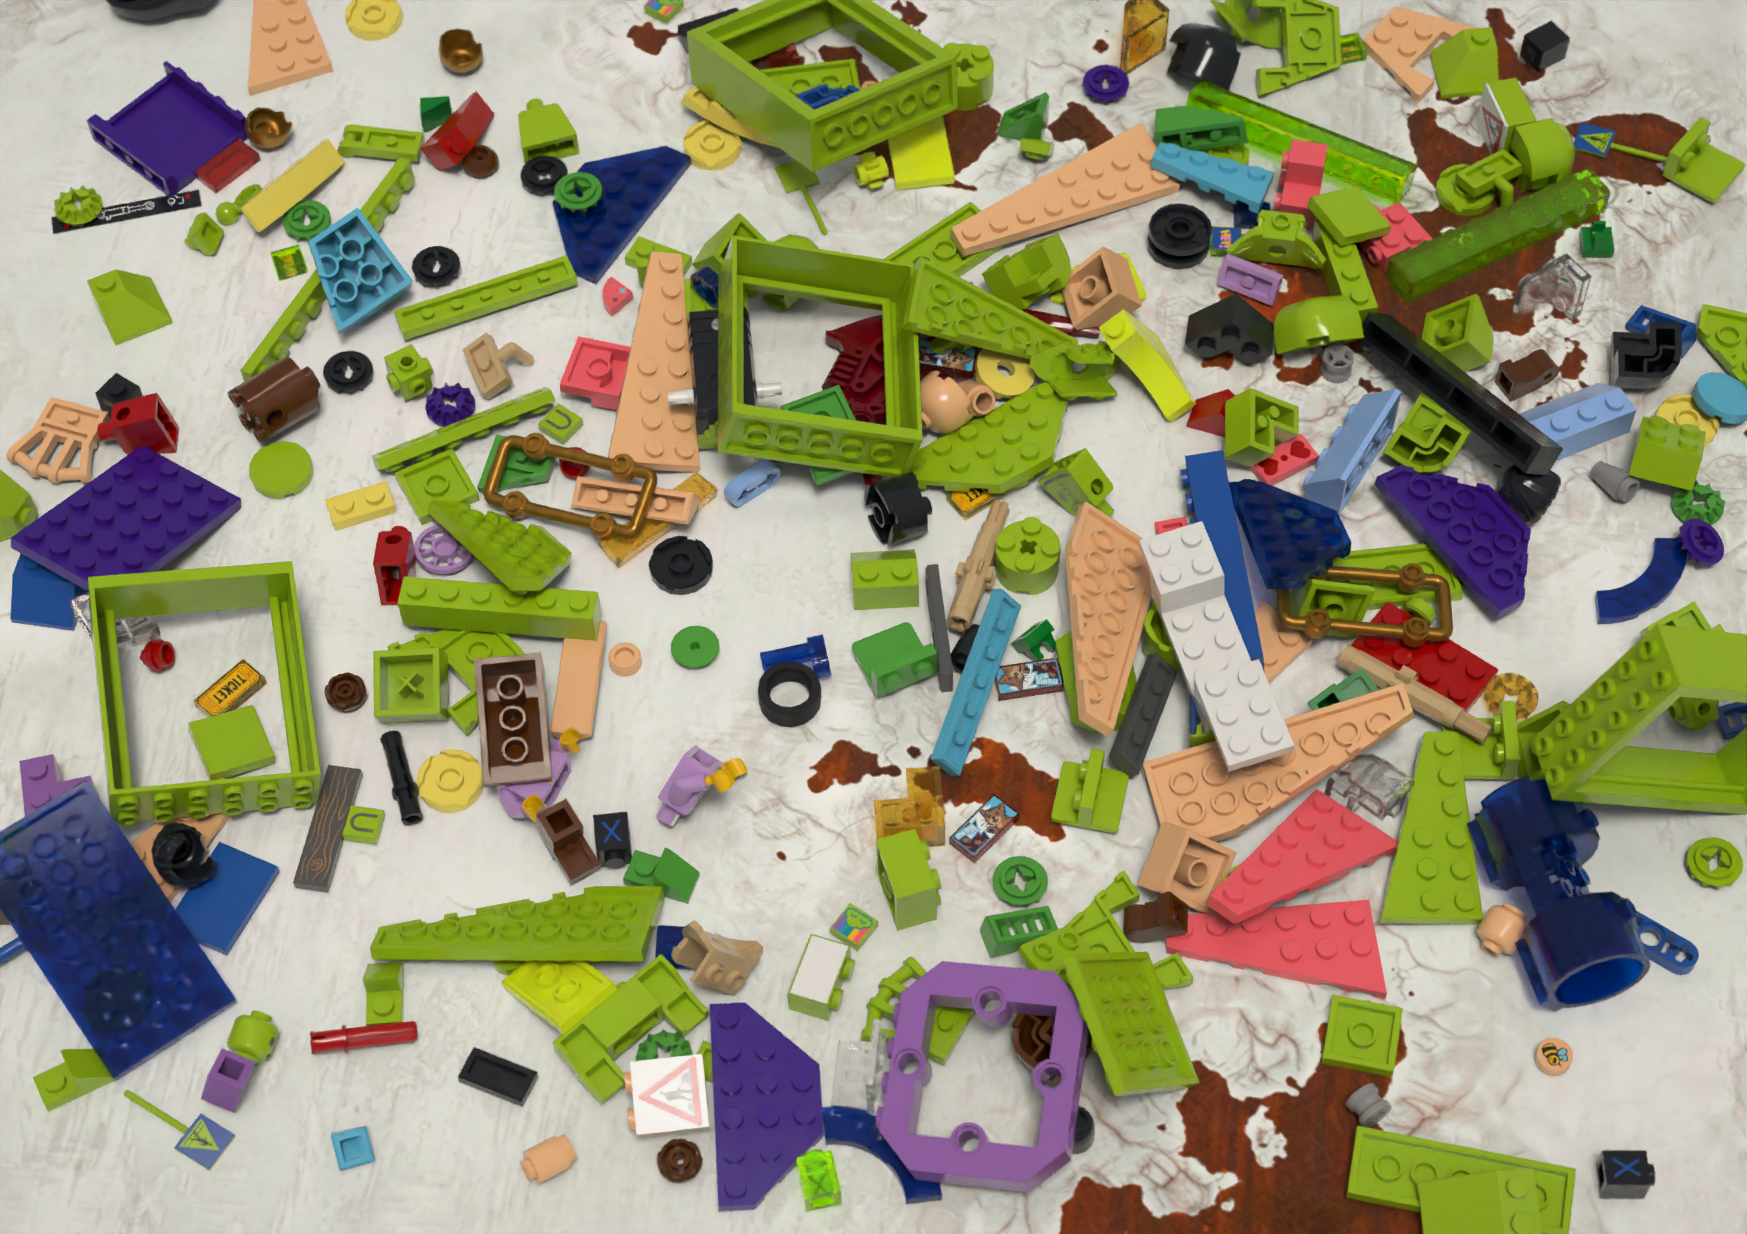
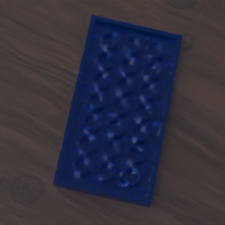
M87 779L0 831V910L114 1081H117L237 1003L236 998Z

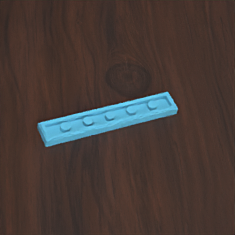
M1001 588L993 589L930 759L950 776H960L1021 609V605Z

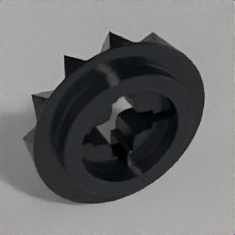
M538 156L529 160L522 167L520 174L522 185L526 186L530 193L536 191L542 196L544 192H550L554 195L557 182L568 174L565 163L556 157ZM547 174H550L549 179L543 178L542 180H540L539 178L540 175L546 176Z
M444 246L428 247L420 251L412 262V271L415 279L420 280L424 286L433 284L436 288L440 283L449 285L452 278H458V271L461 268L457 253ZM438 261L440 265L439 271L433 272L434 265Z
M343 351L335 354L326 362L323 376L329 388H335L338 393L345 390L351 394L353 389L360 388L363 390L364 384L371 382L372 372L374 371L370 359L363 353ZM347 366H350V370L353 372L350 378L345 377Z

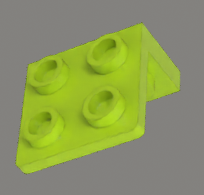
M1700 117L1669 152L1662 176L1715 203L1744 170L1745 164L1708 144L1710 135L1707 133L1711 122Z
M1501 701L1498 713L1493 714L1492 718H1477L1492 726L1493 729L1485 744L1476 741L1457 729L1452 730L1442 724V732H1458L1464 779L1514 780L1520 763L1515 701Z

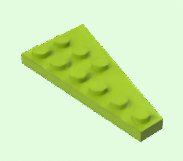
M920 257L914 264L902 329L1026 359H1031L1032 354H1036L1064 341H1069L1072 345H1078L1077 339L923 257Z
M1425 732L1421 738L1414 768V777L1407 798V807L1402 819L1392 862L1391 875L1386 887L1384 905L1378 923L1479 925L1483 919L1458 732Z

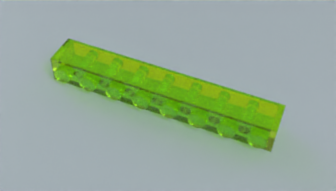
M1203 80L1188 95L1186 106L1244 117L1248 143L1246 144L1282 158L1284 150L1290 151L1292 139L1328 144L1323 174L1352 186H1358L1360 189L1398 204L1411 189L1418 167L1415 163Z
M1590 168L1579 173H1573L1560 182L1548 184L1538 192L1524 195L1516 202L1505 207L1500 206L1483 217L1474 218L1461 227L1449 229L1439 237L1430 241H1423L1417 247L1406 252L1395 254L1389 259L1386 279L1406 303L1605 212L1611 191Z

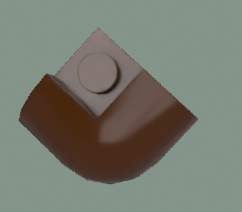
M1017 1014L1012 1023V1043L1018 1058L1027 1068L1034 1072L1035 1067L1040 1062L1050 1058L1055 1017ZM1090 1031L1085 1060L1094 1049ZM1052 1076L1048 1078L1047 1082L1056 1087L1060 1084L1062 1077Z

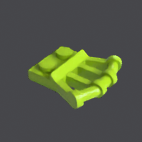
M910 956L904 960L903 966L891 976L882 978L878 985L879 992L876 997H871L867 1003L866 1028L862 1029L861 1041L869 1045L888 1044L890 1037H895L896 1030L880 1029L881 1017H886L893 1021L895 1006L888 1003L891 997L901 999L902 991L908 988L902 984L911 977L918 980L927 973L913 957ZM936 1006L928 1058L945 1065L975 1014L974 1009Z

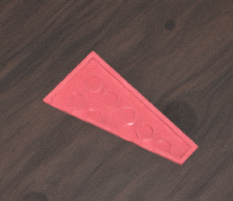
M1316 789L1209 895L1206 905L1232 923H1239L1266 911L1268 906L1280 900L1287 902L1294 899L1296 893L1303 890L1310 892L1349 875L1350 871L1358 866L1364 865L1367 867L1376 863L1377 858L1387 854L1390 857L1394 855L1397 840Z
M1369 900L1270 907L1266 911L1236 924L1218 912L1188 914V933L1164 939L1167 954L1173 955L1178 952L1181 957L1205 962L1210 960L1231 964L1233 968L1244 970V967L1263 970V974L1313 985L1324 983L1341 987L1342 991L1354 993V990L1372 993L1375 998L1386 999L1387 991ZM1173 915V918L1178 921V915Z

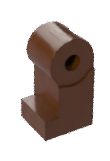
M1539 349L1518 361L1512 362L1509 359L1499 363L1495 383L1508 400L1512 402L1550 383L1558 375L1560 368L1544 349ZM1508 381L1512 383L1511 388L1507 384Z
M1170 891L1158 894L1157 900L1143 905H1129L1124 909L1123 933L1127 940L1133 943H1147L1187 934L1188 905ZM1173 913L1178 914V921L1173 918Z

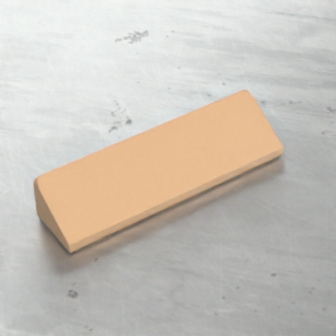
M577 476L571 507L633 516L643 485ZM656 487L645 519L689 525L701 497L693 492Z
M604 621L600 622L597 641L564 638L551 723V733L557 738H560L561 734L570 727L575 728L584 738L592 736L607 623Z

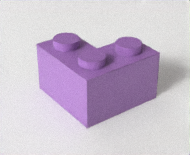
M54 754L19 761L25 819L35 838L103 824L100 796L91 776L63 781V774Z

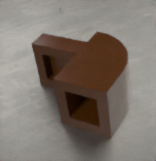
M567 799L536 815V823L541 838L553 861L556 860L570 885L600 869V862L583 836V825Z

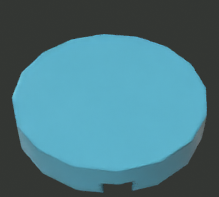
M1709 372L1700 376L1694 386L1693 398L1705 414L1711 417L1715 415L1722 417L1721 421L1727 424H1739L1747 421V388L1739 380L1717 372Z

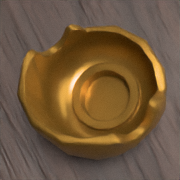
M457 28L447 30L440 36L439 56L441 62L448 69L458 73L473 71L482 62V44L476 43L471 31Z
M257 107L249 112L244 128L248 138L260 148L274 149L286 141L291 131L292 122L286 121L282 111L275 112L269 108Z

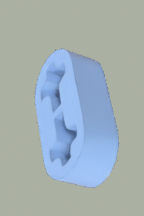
M763 459L734 477L726 485L724 496L735 507L743 506L775 485L780 478L781 471L771 460Z

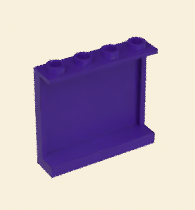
M165 61L163 65L167 76L107 121L94 114L87 120L95 142L171 198L245 142L248 136L244 128L246 117L239 110L234 111L220 96H214L208 92L201 82L193 81L180 67L175 68Z

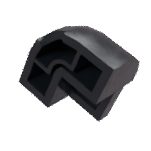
M1197 23L1181 25L1174 31L1169 40L1177 46L1172 55L1167 73L1174 77L1195 80L1210 89L1229 91L1241 53L1237 51L1236 36L1211 25Z
M1649 322L1645 333L1613 331L1611 335V366L1609 368L1610 385L1625 389L1645 390L1659 387L1669 380L1680 363L1682 353L1681 324Z

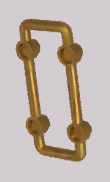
M540 433L529 434L526 438L510 435L505 437L499 444L483 495L488 504L503 508L513 519H521L528 514L589 529L601 541L610 540L614 536L630 539L638 535L642 529L657 485V475L653 469L637 465L628 454H619L614 458H608L550 444L544 435ZM511 449L524 450L527 456L535 461H540L550 456L608 470L621 482H628L634 477L645 479L629 526L618 524L608 513H598L594 517H589L532 503L519 491L509 492L506 496L496 494Z
M1311 555L1303 563L1284 562L1276 569L1277 616L1279 621L1287 628L1303 629L1305 634L1311 638L1321 639L1328 632L1401 638L1410 647H1420L1426 640L1445 641L1453 633L1449 583L1440 575L1424 573L1422 567L1418 564L1409 563L1403 566L1400 571L1328 565L1322 556ZM1289 574L1300 575L1303 580L1336 578L1397 584L1401 590L1407 593H1415L1422 586L1437 588L1440 628L1428 627L1426 621L1419 617L1407 620L1404 625L1331 619L1329 614L1323 609H1314L1308 612L1306 617L1293 616L1290 612Z

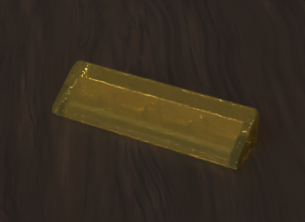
M697 472L672 489L693 492L700 496V503L695 512L716 498L718 493L717 487ZM645 519L640 533L635 537L628 539L614 536L610 540L600 541L598 546L615 566L620 568L680 523ZM629 520L624 525L629 526L631 520Z

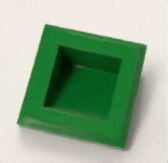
M449 96L420 98V117L423 132H429L441 126L453 114Z

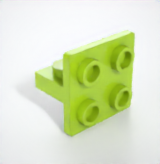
M1091 748L1089 761L1082 760V764L1064 761L1051 821L1117 833L1129 776L1123 771L1103 768L1105 753L1103 750Z
M1065 926L1021 945L1018 953L1026 961L1025 964L1029 969L1055 971L1074 995V989L1067 981L1066 969L1062 960L1073 954L1093 953L1071 926Z

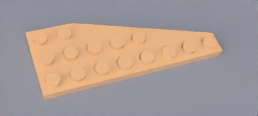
M1084 501L1077 510L1065 548L1078 718L1107 737L1115 728L1151 600L1150 573L1139 548V540L1143 538Z
M1401 683L1284 719L1294 743V752L1228 772L1216 740L1143 762L1160 825L1164 821L1188 828L1214 842L1238 835L1412 720L1414 713L1404 684Z

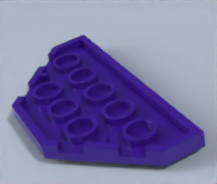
M1400 465L1377 476L1374 485L1496 619L1521 607L1525 598L1524 582L1527 574L1529 555L1527 550L1531 529L1490 485L1477 483L1476 486L1458 483V478L1433 472L1432 476L1415 473L1414 468Z
M745 1002L710 1004L718 1212L755 1210L765 1200V1196L777 1183L780 1184L798 1165L799 1160L805 1153L823 1138L820 1066Z

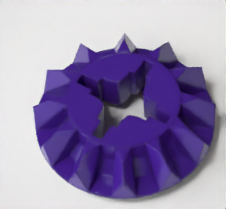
M1099 65L1085 73L1082 87L1085 89V95L1092 96L1094 102L1099 99L1103 100L1105 104L1109 100L1118 102L1120 96H1126L1129 88V78L1123 70L1116 66ZM1104 79H1107L1109 85L1107 89L1103 88Z
M445 382L444 387L440 389L434 387L433 393L426 396L425 409L428 417L433 422L447 426L470 417L475 409V399L470 389L463 388L459 382L455 386H449ZM444 399L449 401L455 400L456 407L450 404L445 405Z
M1693 518L1687 520L1679 527L1680 534L1677 536V539L1683 543L1681 550L1689 554V560L1695 559L1699 566L1706 564L1711 567L1723 558L1724 545L1722 539L1710 524L1701 519Z

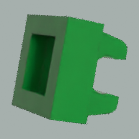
M1593 221L1590 227L1580 228L1579 240L1582 258L1613 257L1611 227H1605L1606 221Z
M1047 619L1032 625L1011 644L1018 653L1024 652L1034 662L1040 661L1044 658L1039 650L1040 644L1044 645L1048 652L1056 648V642L1051 634L1055 629Z

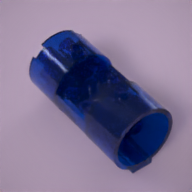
M1529 776L1511 781L1486 796L1480 802L1483 809L1480 813L1474 814L1475 819L1467 823V826L1490 883L1505 891L1514 886L1525 887L1536 916L1526 925L1523 931V938L1515 942V945L1539 1004L1554 1012L1562 1008L1587 1006L1621 994L1642 980L1650 969V961L1637 933L1639 928L1635 921V918L1638 916L1636 908L1628 898H1623L1612 891L1590 893L1587 886L1590 884V878L1582 865L1595 854L1598 848V841L1601 840L1596 830L1599 823L1590 808H1584L1582 802L1553 800L1546 780L1531 781Z

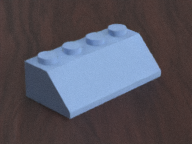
M1596 383L1519 414L1563 448L1556 460L1558 461L1629 433L1637 410L1620 387Z
M1391 389L1365 394L1357 406L1354 404L1350 406L1345 417V425L1336 428L1331 439V447L1329 450L1323 449L1317 461L1318 467L1316 471L1310 470L1304 480L1303 488L1306 489L1305 503L1337 518L1340 516L1394 429L1402 391Z

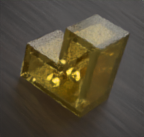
M940 766L906 768L907 798L874 800L876 839L916 829L919 840L925 839L928 847L945 846V818Z

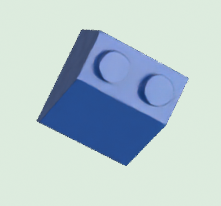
M20 553L12 575L11 622L74 631L88 591Z

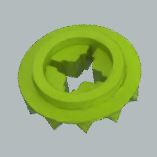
M84 185L76 190L70 187L68 193L60 192V198L54 200V211L57 218L71 225L84 224L93 220L99 215L103 206L101 196L96 193L95 189L87 190ZM80 201L81 209H78L74 202Z
M1707 837L1696 841L1690 847L1687 853L1686 867L1690 869L1692 879L1697 878L1702 881L1704 887L1712 885L1716 886L1719 890L1725 885L1732 886L1740 877L1743 861L1739 851L1731 843L1720 838ZM1716 855H1719V867L1713 870V872L1709 871V862Z

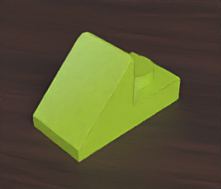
M403 961L368 964L363 976V984L366 989V1026L403 1022Z
M63 1049L60 1052L65 1061L64 1063L33 1077L48 1112L115 1081L102 1049Z

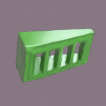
M1049 906L985 916L980 928V934L990 958L1016 952L1021 945L1058 930ZM1037 919H1039L1043 930L1041 931L1038 930L1035 923ZM1022 924H1026L1029 933L1025 932ZM1011 927H1012V929H1013V931H1014V934H1015V935H1012V936H1011V933H1010V931H1009V928H1011Z

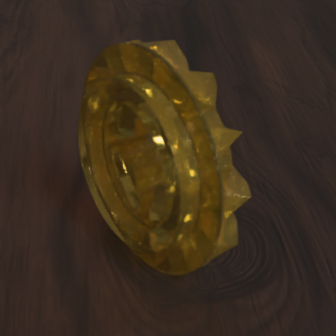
M1503 673L1493 677L1488 682L1485 688L1484 700L1488 704L1489 711L1498 713L1500 703L1504 701L1506 693L1510 697L1518 696L1515 704L1516 720L1519 718L1527 719L1535 711L1538 704V692L1534 684L1526 677L1515 673Z

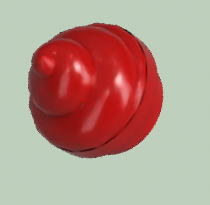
M569 447L571 449L586 452L585 450L579 447ZM559 459L561 472L572 479H576L577 476L582 477L586 475L591 467Z
M153 639L145 645L139 658L150 670L161 672L173 665L175 651L170 642L162 639Z

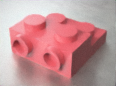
M1397 202L1383 210L1375 206L1391 225L1388 235L1355 243L1359 244L1367 253L1369 260L1385 273L1432 250L1435 241L1400 202Z
M578 336L559 384L560 391L588 397L591 399L592 406L617 410L631 347Z

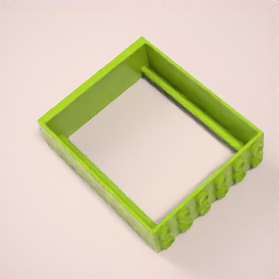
M764 0L687 32L692 84L812 172L958 109L956 56L871 0ZM833 27L891 66L899 74L814 110L748 62Z
M732 235L718 276V452L887 477L908 473L923 441L918 333L902 329L914 264ZM743 289L882 311L886 425L744 404Z
M292 561L88 577L89 610L111 824L116 822L122 826H131L139 821L154 820L156 822H168L180 817L202 819L210 814L224 813L225 815L233 816L241 814L243 811L259 810L260 812H271L277 808L291 806L296 809H304L312 804H317L321 773ZM270 606L291 773L132 788L115 619Z
M1656 624L1531 740L1552 799L1746 815L1747 727L1716 754L1626 745L1680 697L1747 703V634Z

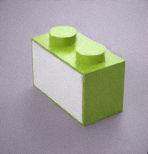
M810 934L788 991V1006L790 1010L829 1021L833 1009L838 1011L844 995V990H841L844 979L850 980L854 971L855 960L851 959V945Z

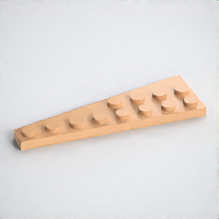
M1141 123L951 228V237L962 257L1177 193L1179 192L1180 183L1178 179L1151 168L1152 157L1157 146Z

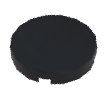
M676 536L667 538L655 547L653 555L649 559V571L652 581L659 589L669 594L686 595L698 591L708 583L712 577L713 559L710 549L698 539L694 541L688 539L687 536Z

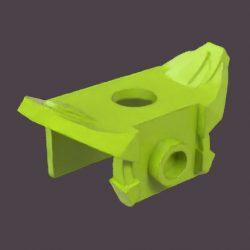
M1218 0L1210 1L1217 9L1215 12L1216 16L1224 23H1229L1233 27L1231 33L1241 42L1248 40L1267 48L1276 47L1281 49L1283 47L1281 9H1260L1258 18L1251 21L1248 18V11L1253 6V0H1225V3Z
M1263 209L1257 216L1256 222H1258V226L1253 227L1227 248V254L1245 260L1303 266L1312 269H1323L1326 266L1327 260L1308 234L1303 231V228L1306 227V220L1303 214Z
M1064 341L1031 355L1029 367L1034 370L1039 378L1047 381L1061 398L1075 400L1077 397L1088 396L1092 399L1102 400L1105 396H1117L1118 393L1107 381L1120 367L1121 358L1111 351L1106 342L1098 341V345L1089 343L1072 345L1069 341ZM1073 362L1087 364L1081 371L1075 372L1072 370Z

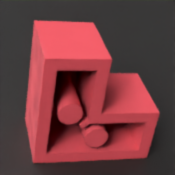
M1292 139L1290 151L1284 150L1281 168L1287 170H1281L1278 188L1283 189V193L1276 194L1274 211L1303 214L1306 220L1305 228L1313 229L1316 216L1308 208L1307 204L1311 196L1320 194L1328 144Z

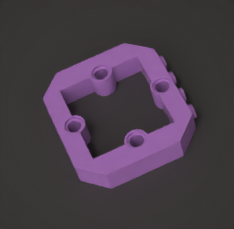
M942 961L902 991L901 1001L895 1004L893 1011V1023L896 1025L895 1037H890L888 1042L887 1055L891 1061L889 1072H884L882 1078V1093L885 1094L883 1107H878L876 1127L915 1180L1031 1192L1069 1163L1072 1158L1089 1028L1086 1021L1080 1015L1077 998L1057 973L1047 970ZM992 1000L1001 1001L996 1010H984L988 1002ZM936 1006L974 1009L980 1021L990 1028H1000L1006 1025L1011 1020L1013 1013L1055 1017L1050 1058L1040 1062L1033 1072V1083L1043 1099L1037 1147L991 1143L984 1130L978 1124L972 1122L957 1126L950 1138L916 1135L923 1088L926 1087L932 1078V1067L928 1061ZM909 1063H919V1067L915 1072L911 1074L904 1073V1069ZM1052 1076L1062 1077L1058 1086L1054 1088L1045 1087L1048 1078ZM978 1139L980 1141L975 1150L970 1152L963 1151L964 1144L968 1140Z

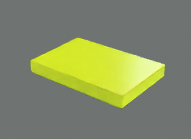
M943 115L887 139L896 190L955 184V175Z
M586 961L524 962L501 981L508 993L563 1035L617 991L612 980Z

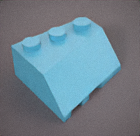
M356 208L308 241L338 333L361 324L411 288L413 280L359 208Z

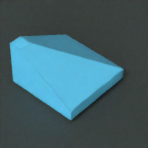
M367 1126L331 1133L339 1171L375 1161Z

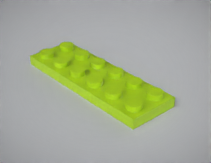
M1357 1126L1346 1198L1420 1213L1417 1190L1418 1182L1495 1170L1534 1168L1542 1234H1569L1576 1169Z

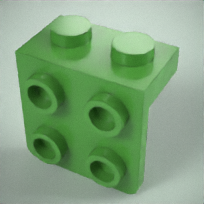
M908 622L901 623L852 644V653L877 698L937 674V652L932 643L923 646L914 628Z

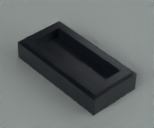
M473 1047L458 1075V1080L462 1084L523 1107L539 1076L537 1071Z

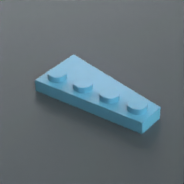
M1160 142L1151 161V168L1183 182L1191 179L1196 182L1199 189L1208 193L1212 189L1225 194V200L1234 204L1238 200L1249 205L1248 210L1257 214L1274 177V172L1265 170L1262 167L1249 166L1232 159L1208 155L1202 151L1181 148L1172 143Z

